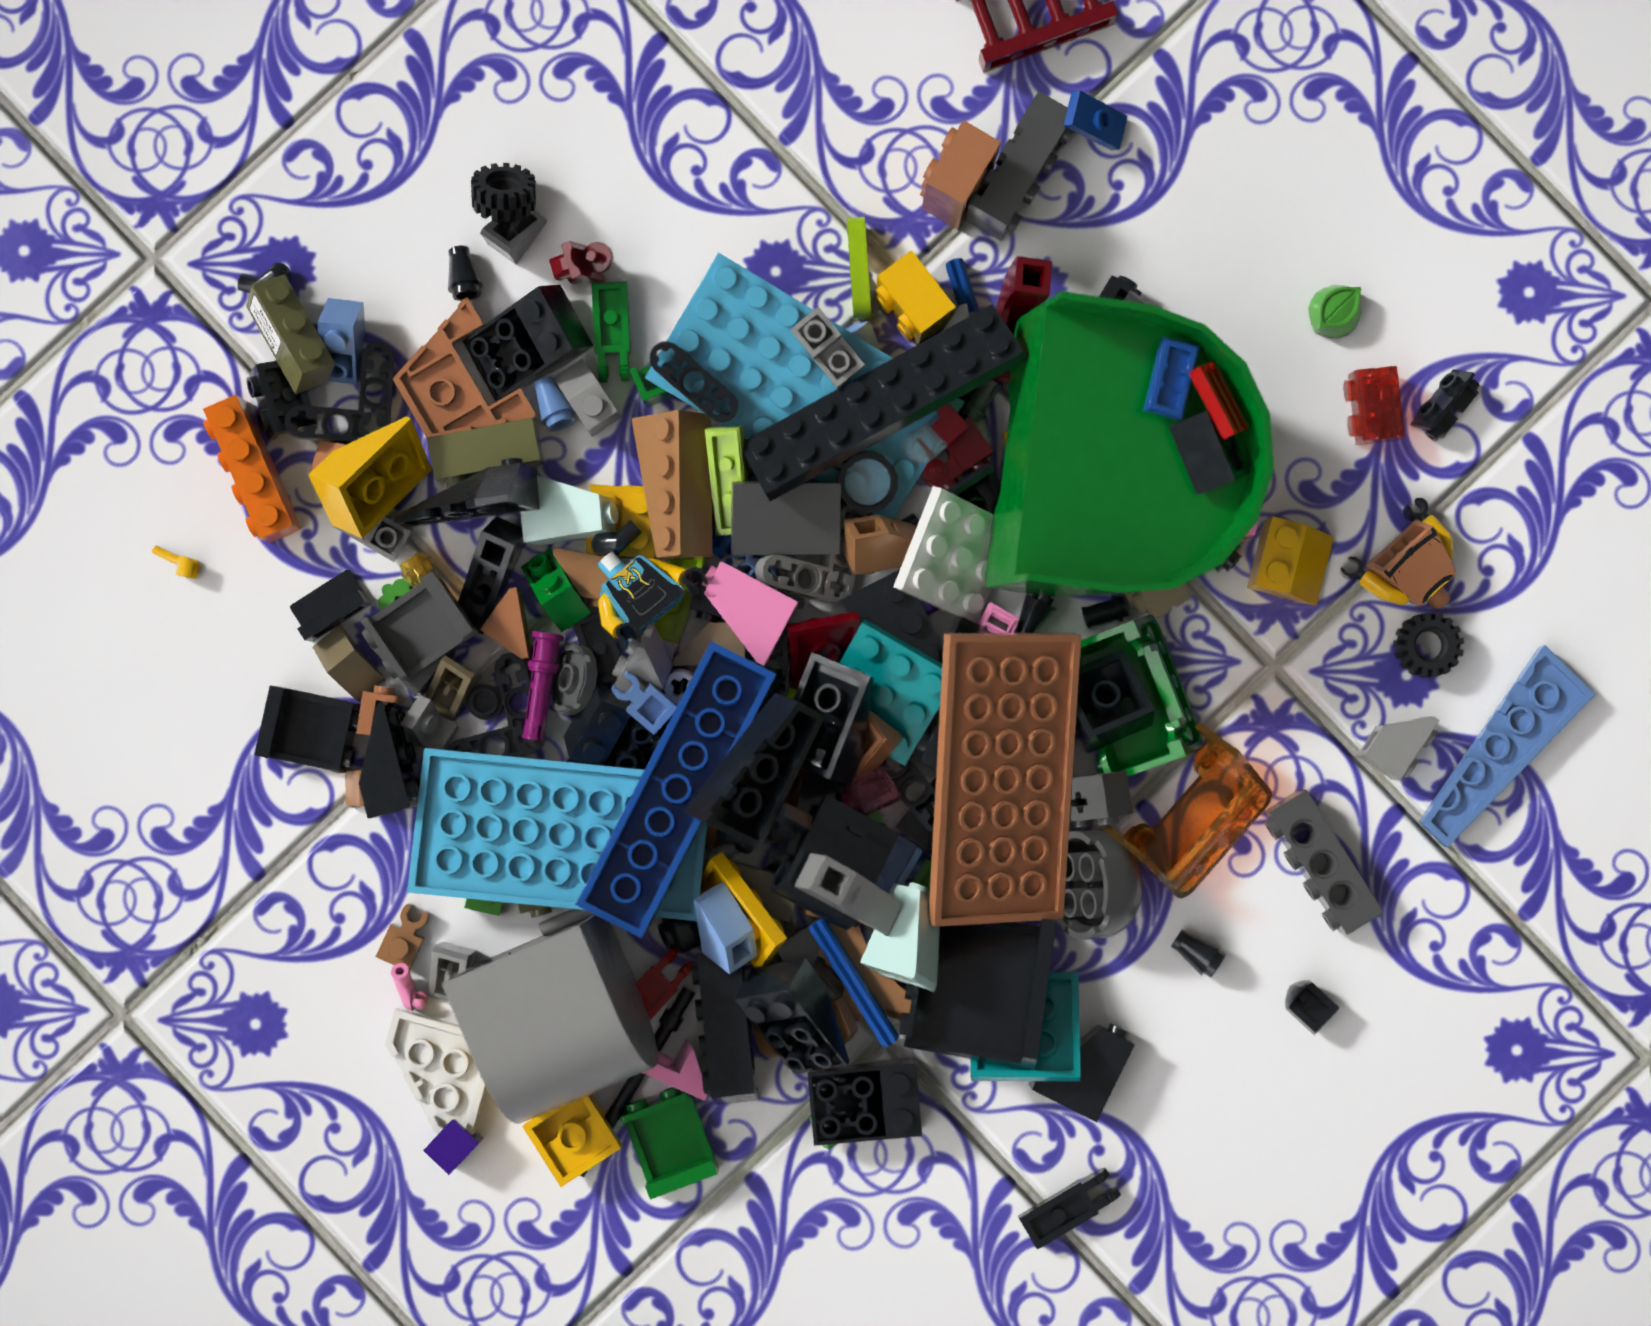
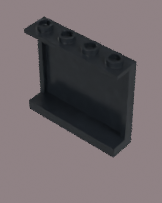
M1042 919L1040 926L1019 922L940 926L937 986L935 991L933 992L910 984L906 985L904 999L911 1000L909 1013L902 1012L899 1034L905 1035L904 1047L1034 1070L1038 1060L1056 921Z

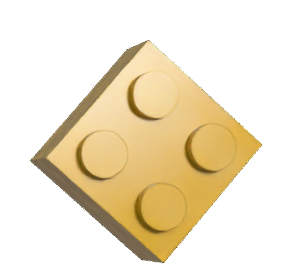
M912 250L877 276L876 293L878 295L875 296V299L886 314L892 311L899 321L896 326L908 342L913 339L917 345L946 326L952 318L956 308Z

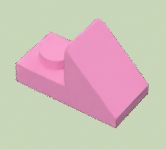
M685 1040L673 1064L671 1057L657 1051L658 1060L656 1067L642 1072L705 1101L708 1095L704 1094L702 1074L694 1049L688 1040Z

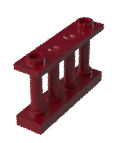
M970 0L986 42L983 46L984 48L980 49L978 59L983 73L1113 26L1118 16L1114 1L1103 4L1102 1L1082 0L1085 6L1082 9L1083 12L1070 16L1069 13L1064 12L1060 0H1045L1052 19L1049 21L1050 24L1037 28L1036 25L1031 24L1023 0H1007L1019 31L1016 37L1004 41L1002 37L999 38L986 1Z

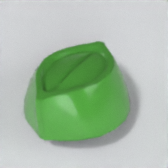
M1331 285L1316 292L1308 307L1309 318L1314 332L1330 338H1340L1351 333L1358 325L1362 314L1361 287Z

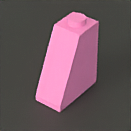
M721 561L717 568L711 566L706 574L708 583L702 582V585L707 587L704 594L756 662L765 667L787 627L786 624L789 623L798 602Z

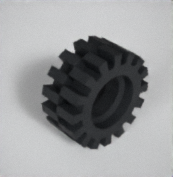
M493 163L490 169L485 165L481 167V172L476 170L473 173L474 177H471L472 208L474 207L476 214L481 213L482 218L487 219L489 216H492V221L498 222L499 218H504V222H510V218L514 217L516 221L522 220V215L528 217L531 215V211L534 212L536 205V181L534 174H530V170L527 168L521 170V166L517 164L512 168L510 163H503V167H498L497 163Z
M1440 613L1419 614L1402 623L1403 627L1397 629L1395 633L1398 636L1397 640L1393 641V647H1397V652L1394 653L1395 658H1400L1401 660L1399 665L1403 669L1407 668L1409 670L1408 673L1424 678L1440 676L1450 672V668L1458 665L1459 661L1457 659L1459 656H1463L1464 650L1460 649V644H1464V637L1459 638L1458 633L1461 632L1459 626L1454 627L1452 625L1454 621L1449 617L1444 618L1443 614ZM1425 631L1435 633L1441 641V650L1433 659L1423 658L1416 650V640Z

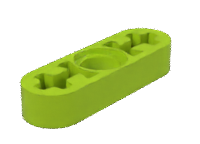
M865 217L847 218L853 319H871Z

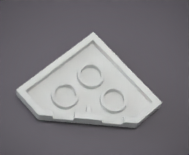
M396 1008L385 1045L403 1072V1078L416 1101H419L425 1111L434 1133L439 1134L452 1119H456L473 1135L486 1087L459 1025Z

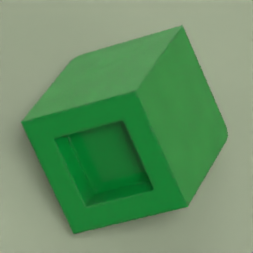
M651 365L637 370L635 366L630 368L629 371L646 408L674 396L645 379Z

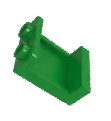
M675 1087L661 1091L659 1093L661 1098L647 1103L646 1098H642L627 1104V1111L623 1112L620 1116L622 1124L626 1125L645 1176V1188L650 1200L717 1175L719 1171L717 1159L693 1096Z

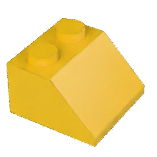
M1275 516L1269 517L1263 523L1247 588L1317 606L1334 537L1306 524Z

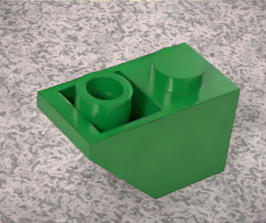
M551 548L534 556L529 562L521 566L541 606L561 633L591 614L583 597L579 594L553 555Z

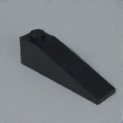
M520 458L501 460V466L488 467L395 515L394 523L416 527L540 510L537 467L524 464L523 459Z

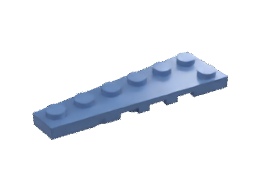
M1546 645L1540 646L1418 822L1443 847H1449L1596 694Z

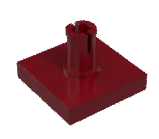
M857 612L823 618H811L807 621L786 624L789 676L793 689L797 690L812 652L840 663L860 627V618Z

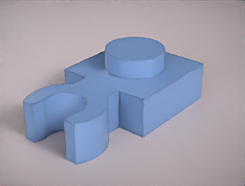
M626 670L624 676L631 681V687L626 691H622L616 685H613L611 687L612 692L620 700H630L631 703L626 708V711L655 735L673 715L677 705L651 682L642 689L636 675Z

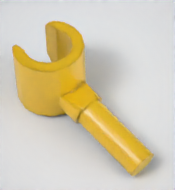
M157 545L154 546L153 554L177 564L175 575L193 579L197 578L199 570L198 560L179 556Z

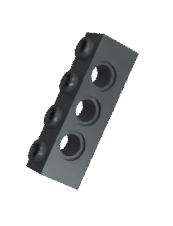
M1299 789L1264 811L1268 818L1264 822L1267 830L1275 840L1280 838L1287 850L1283 854L1294 870L1300 869L1306 879L1302 883L1306 892L1313 901L1319 899L1325 909L1321 913L1322 917L1333 932L1338 930L1342 934L1349 935L1384 913L1307 790ZM1300 823H1304L1309 831L1307 839L1302 843H1298L1293 836L1294 828ZM1322 853L1327 858V868L1321 873H1316L1312 862L1315 856ZM1342 884L1346 888L1347 895L1344 901L1336 904L1332 899V890L1335 886Z

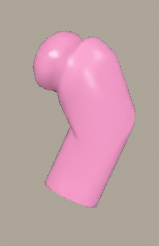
M398 963L394 965L391 969V975L403 1006L411 1011L414 1009H424L428 1000L427 993L424 990L416 991L415 983L406 964Z

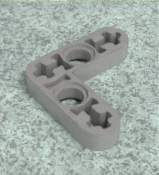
M842 502L840 534L841 531H844V520H847L845 519L846 512H850L855 518L868 516V513L859 512L850 508L845 502ZM840 536V543L844 542V536ZM823 554L821 565L783 555H764L757 561L755 566L756 577L763 584L827 602L839 603V600L851 595L856 578L847 560L839 561L836 554ZM774 566L777 569L787 570L788 572L786 577L777 576L768 572V567ZM833 566L845 568L844 573L833 571ZM802 569H807L811 574V582L807 588L803 589L798 584L797 579L799 572ZM835 582L840 585L839 591L831 589L830 583Z

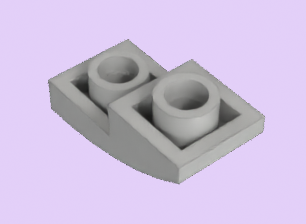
M819 307L790 329L837 389L866 367Z
M386 516L363 539L333 526L393 562L412 531L402 525L395 524L393 520Z

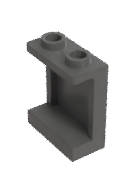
M434 571L420 579L422 582L377 614L361 620V623L366 628L362 631V635L373 649L379 647L386 658L382 663L394 679L399 676L403 681L411 680L443 658L444 655H447L479 633L440 575Z

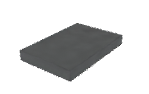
M759 481L732 482L731 554H840L841 482L807 481L771 502Z

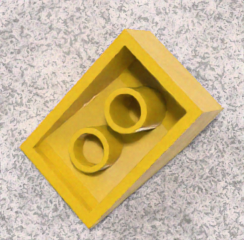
M404 417L332 451L308 476L331 524L363 539L432 471V467L411 418Z

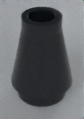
M459 245L448 250V291L452 293L453 299L457 301H462L466 297L470 300L478 298L481 295L480 289L483 287V283L470 255L469 247Z
M1183 929L1170 946L1201 976L1204 973L1210 978L1227 955L1220 950L1221 946L1192 935Z

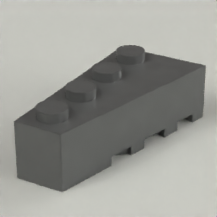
M1038 91L1018 123L1013 139H1009L996 161V168L989 170L978 195L975 193L970 201L965 221L999 241H1002L1006 232L1013 235L1023 216L1018 214L1024 202L1029 205L1032 203L1041 187L1036 184L1042 172L1048 175L1058 159V156L1054 154L1055 149L1060 142L1066 145L1074 132L1063 126L1068 107Z

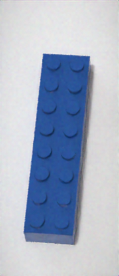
M712 641L710 642L575 905L640 938H645L703 824L702 821L682 811L757 717L777 679L776 673Z

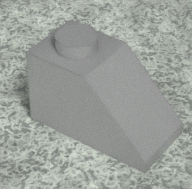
M583 358L553 377L592 437L621 419L620 414Z

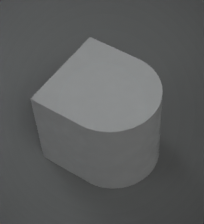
M596 915L481 961L442 983L485 1087L500 1111L515 1124L528 1121L652 1069L657 1065L658 1055L655 1036L647 1009L641 999V993L637 990L636 981L612 924Z

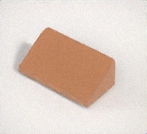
M869 711L864 752L852 783L848 785L865 783L903 739L898 731L872 711Z

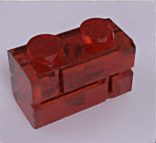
M1397 366L1359 369L1350 373L1348 380L1344 381L1343 392L1345 401H1351L1352 415L1348 416L1347 428L1349 436H1355V444L1393 442L1405 437Z

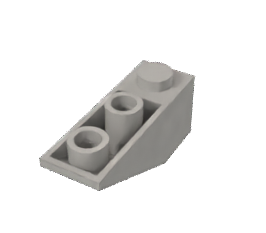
M810 853L795 884V887L885 936H888L903 905L902 902L857 872L826 855Z

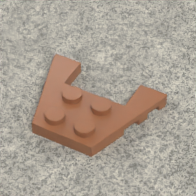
M468 297L464 298L457 305L458 308L442 322L437 328L438 331L424 346L422 345L393 378L395 385L426 438L533 418L534 420L538 418L521 388L489 406L455 349V344L484 326Z

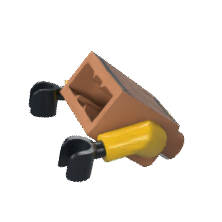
M1416 498L1414 503L1419 507L1420 513L1413 512L1408 505L1404 507V517L1413 523L1366 564L1369 568L1367 572L1362 569L1363 565L1359 558L1348 557L1349 561L1357 565V572L1351 574L1340 567V573L1346 579H1359V584L1381 600L1398 605H1404L1409 602L1416 606H1421L1428 602L1433 609H1440L1450 601V595L1443 586L1456 573L1452 564L1454 559L1453 538L1434 515L1429 516L1427 514V501L1423 498Z

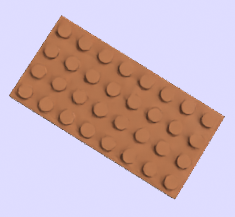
M944 633L929 898L930 925L939 927L1064 919L1081 649L1080 634Z

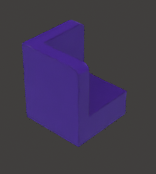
M452 1119L423 1151L450 1175L483 1140V1137L479 1133L474 1137L456 1119Z

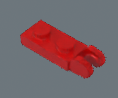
M674 949L669 950L655 966L652 965L635 984L637 990L641 993V999L647 1009L650 1020L678 991L677 987L692 971L691 964L693 963L689 961L678 970V974L672 981L661 973L677 957L678 952Z

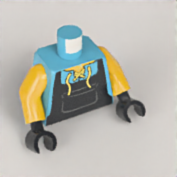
M612 551L597 565L609 578L602 585L600 590L601 597L598 600L601 625L618 640L620 649L625 651L628 649L626 640L630 642L631 639H635L637 643L641 642L639 635L642 634L647 624L653 625L682 601L685 593L683 587H687L689 593L696 596L699 594V590L695 583L704 582L707 584L708 580L703 570L698 567H692L687 570L655 558L646 559L642 555H638L625 565Z

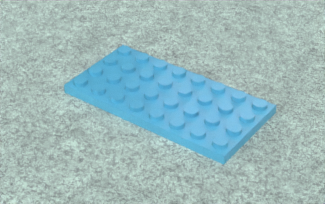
M718 252L666 341H671L679 346L735 395L738 401V412L732 420L721 424L724 426L743 425L744 437L748 439L837 390L790 330L810 314L813 309ZM831 321L866 366L842 386L893 359ZM671 348L666 352L660 350L658 354L660 360L657 364L661 367L669 364L676 370L670 376L677 380L680 371L690 365V363L684 359L680 366L672 357L675 353L674 350ZM651 366L645 379L704 413ZM696 371L687 373L683 379L684 387L690 392L700 391L705 383L703 375ZM712 383L709 391L698 400L704 404L706 398L710 399L715 405L713 412L717 415L721 411L726 414L729 413L731 410L728 406L730 399L728 397L722 400L718 399L712 393L718 387ZM958 398L949 404L958 413L964 401ZM935 411L863 450L883 455L894 466L898 476V489L893 500L885 508L871 512L874 515L880 514L895 518L941 442V439L927 424L937 414ZM863 459L854 463L848 469L845 476V489L848 495L854 501L861 504H873L880 501L886 495L890 486V476L887 469L880 462L873 459ZM832 467L814 477V479L817 481H837L839 471Z
M424 748L407 893L585 910L575 904L644 770ZM703 822L655 917L697 921L694 899L699 897L701 893L707 835L706 823Z

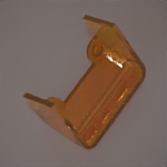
M1201 722L1195 728L1208 743L1201 747L1194 757V771L1199 777L1156 826L1152 828L1146 823H1141L1131 827L1124 837L1109 825L1104 830L1137 859L1140 866L1178 898L1190 895L1267 808L1272 797L1271 789L1242 753Z

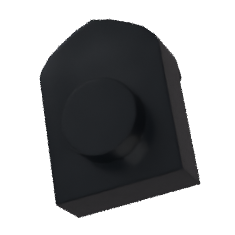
M1310 980L1295 982L1287 990L1285 998L1286 1010L1314 1036L1340 1009Z

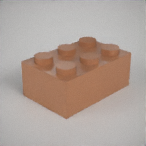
M965 120L962 121L958 130L952 127L941 145L943 149L940 153V160L938 161L933 158L923 175L925 179L921 185L923 189L920 193V196L923 197L922 209L958 230L966 217L970 201L975 193L978 195L989 170H994L1001 142Z

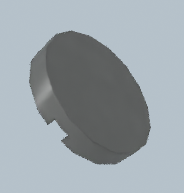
M571 643L562 647L565 650L562 654H558L557 664L560 665V669L557 671V674L553 675L551 688L553 702H550V704L558 713L577 715L585 709L592 698L596 686L597 665L596 658L590 648L585 645Z

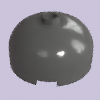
M1100 830L1069 832L1066 881L1084 880L1087 882V887L1065 889L1063 919L1067 925L1065 932L1077 940L1100 939L1113 936L1131 923L1139 909L1142 897V876L1138 861L1128 845L1111 833Z

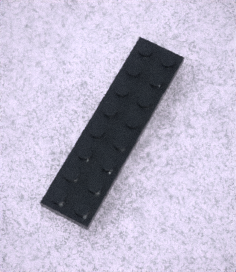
M991 304L744 440L743 453L771 502L1027 361L1025 352L994 305Z

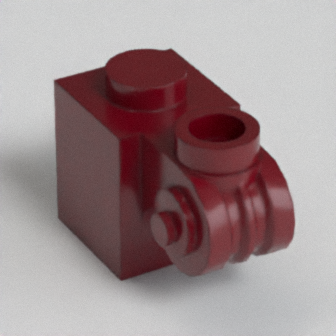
M970 416L964 420L969 427L949 445L943 447L948 455V461L944 463L942 460L933 459L926 464L923 471V479L929 487L932 488L934 486L948 490L960 482L958 479L960 476L969 471L973 473L989 462L988 458L992 456L994 451Z

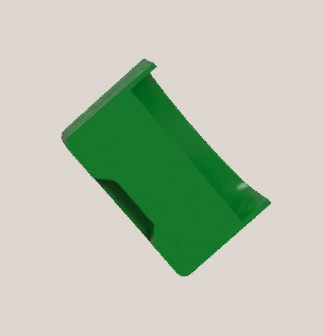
M1060 291L1020 317L1016 323L1014 337L1024 350L1027 361L1010 369V379L1008 381L1010 414L1000 496L993 515L990 531L988 562L985 574L986 587L1053 597L1175 589L1223 564L1257 523L1274 471L1270 412L1246 362L1205 324L1149 304ZM1163 337L1200 347L1194 369L1213 361L1216 362L1249 425V428L1235 434V438L1250 473L1236 481L1200 495L1196 494L1169 429L1171 425L1207 410L1193 381L1191 380L1182 420L1176 421L1143 411L1160 339Z

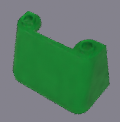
M1150 614L1081 640L1079 668L1124 650L1155 709L1152 726L1099 749L1096 764L1100 773L1126 770L1128 777L1185 757L1202 747V735L1164 635L1159 623Z

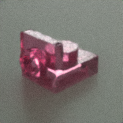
M885 766L854 778L851 784L845 785L840 795L842 803L866 816L898 802L902 796Z

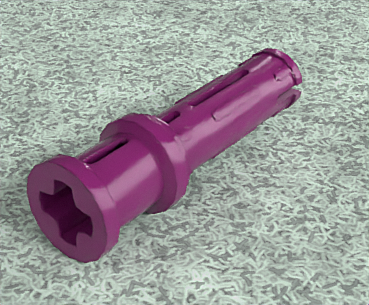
M532 631V637L535 638L532 660L528 661L527 665L532 674L522 738L545 741L553 675L557 674V671L560 669V665L557 664L559 644L561 641H564V635Z

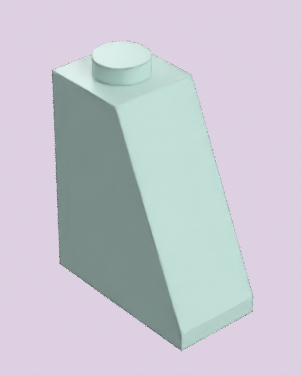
M537 476L540 510L520 512L523 543L536 546L591 538L598 533L616 532L615 524L618 522V510L613 502V498L541 476Z
M910 882L908 887L894 883L889 894L902 902L903 905L888 936L876 930L873 931L860 963L881 976L934 992L937 986L940 926L934 927L930 925V890L914 882Z

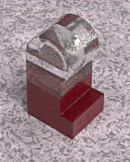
M950 404L936 410L937 414L920 430L911 431L904 437L902 451L913 463H928L969 427Z

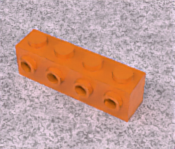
M235 394L204 408L203 410L207 417L203 421L204 427L212 440H217L221 452L217 453L219 462L226 473L230 472L235 484L231 486L232 492L240 505L244 504L249 517L245 518L253 537L258 536L260 540L272 543L301 530L300 522L247 401Z

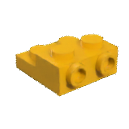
M590 484V492L613 498V502L618 510V522L615 524L616 532L630 520L642 532L617 556L619 558L634 559L638 555H642L646 559H657L644 487ZM593 537L586 538L585 553L605 557V555H598L593 551L591 547Z
M593 1093L532 1118L522 1126L560 1187H563L623 1147L606 1120L604 1109Z

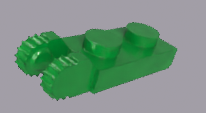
M627 281L592 283L594 353L597 355L599 383L608 382L609 366L607 355L619 354L620 357L619 376L621 381H630L629 354H631L628 283Z

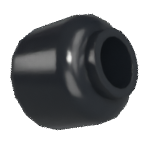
M661 918V923L657 927L660 937L668 950L674 949L676 952L684 954L701 946L697 921Z

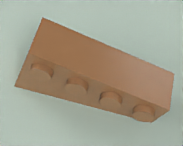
M684 410L631 418L656 558L693 560L713 557L712 494L705 429L711 427V418L704 413Z

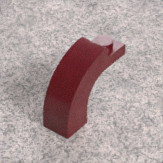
M1017 256L1010 265L1000 291L996 310L1013 335L1018 319L1045 302L1050 296L1052 261ZM1010 370L992 380L1008 383Z

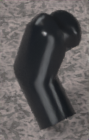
M630 520L617 532L596 534L592 538L591 547L598 555L606 556L612 551L619 555L642 532Z

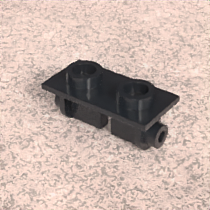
M1453 369L1451 373L1444 376L1439 383V388L1428 401L1421 405L1418 415L1410 425L1428 429L1425 435L1435 442L1439 438H1444L1458 420L1450 411L1452 407L1459 413H1463L1479 394L1477 389L1480 387V384L1472 379L1475 374L1473 372Z

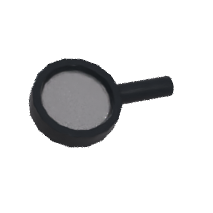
M861 451L833 467L839 471L837 481L841 482L842 500L850 508L859 512H876L885 508L893 500L898 489V476L894 466L883 455L876 452Z

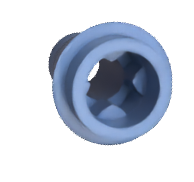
M547 376L537 380L534 383V388L537 393L542 424L547 426L550 432L560 431L571 426L575 422L573 416L575 411L556 385L554 378Z

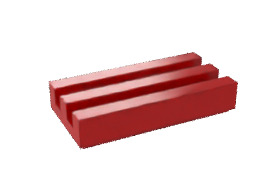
M1215 361L1199 366L1189 372L1222 438L1226 439L1249 428Z

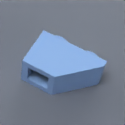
M721 882L694 899L701 948L704 955L729 974L757 956L754 929L726 884Z

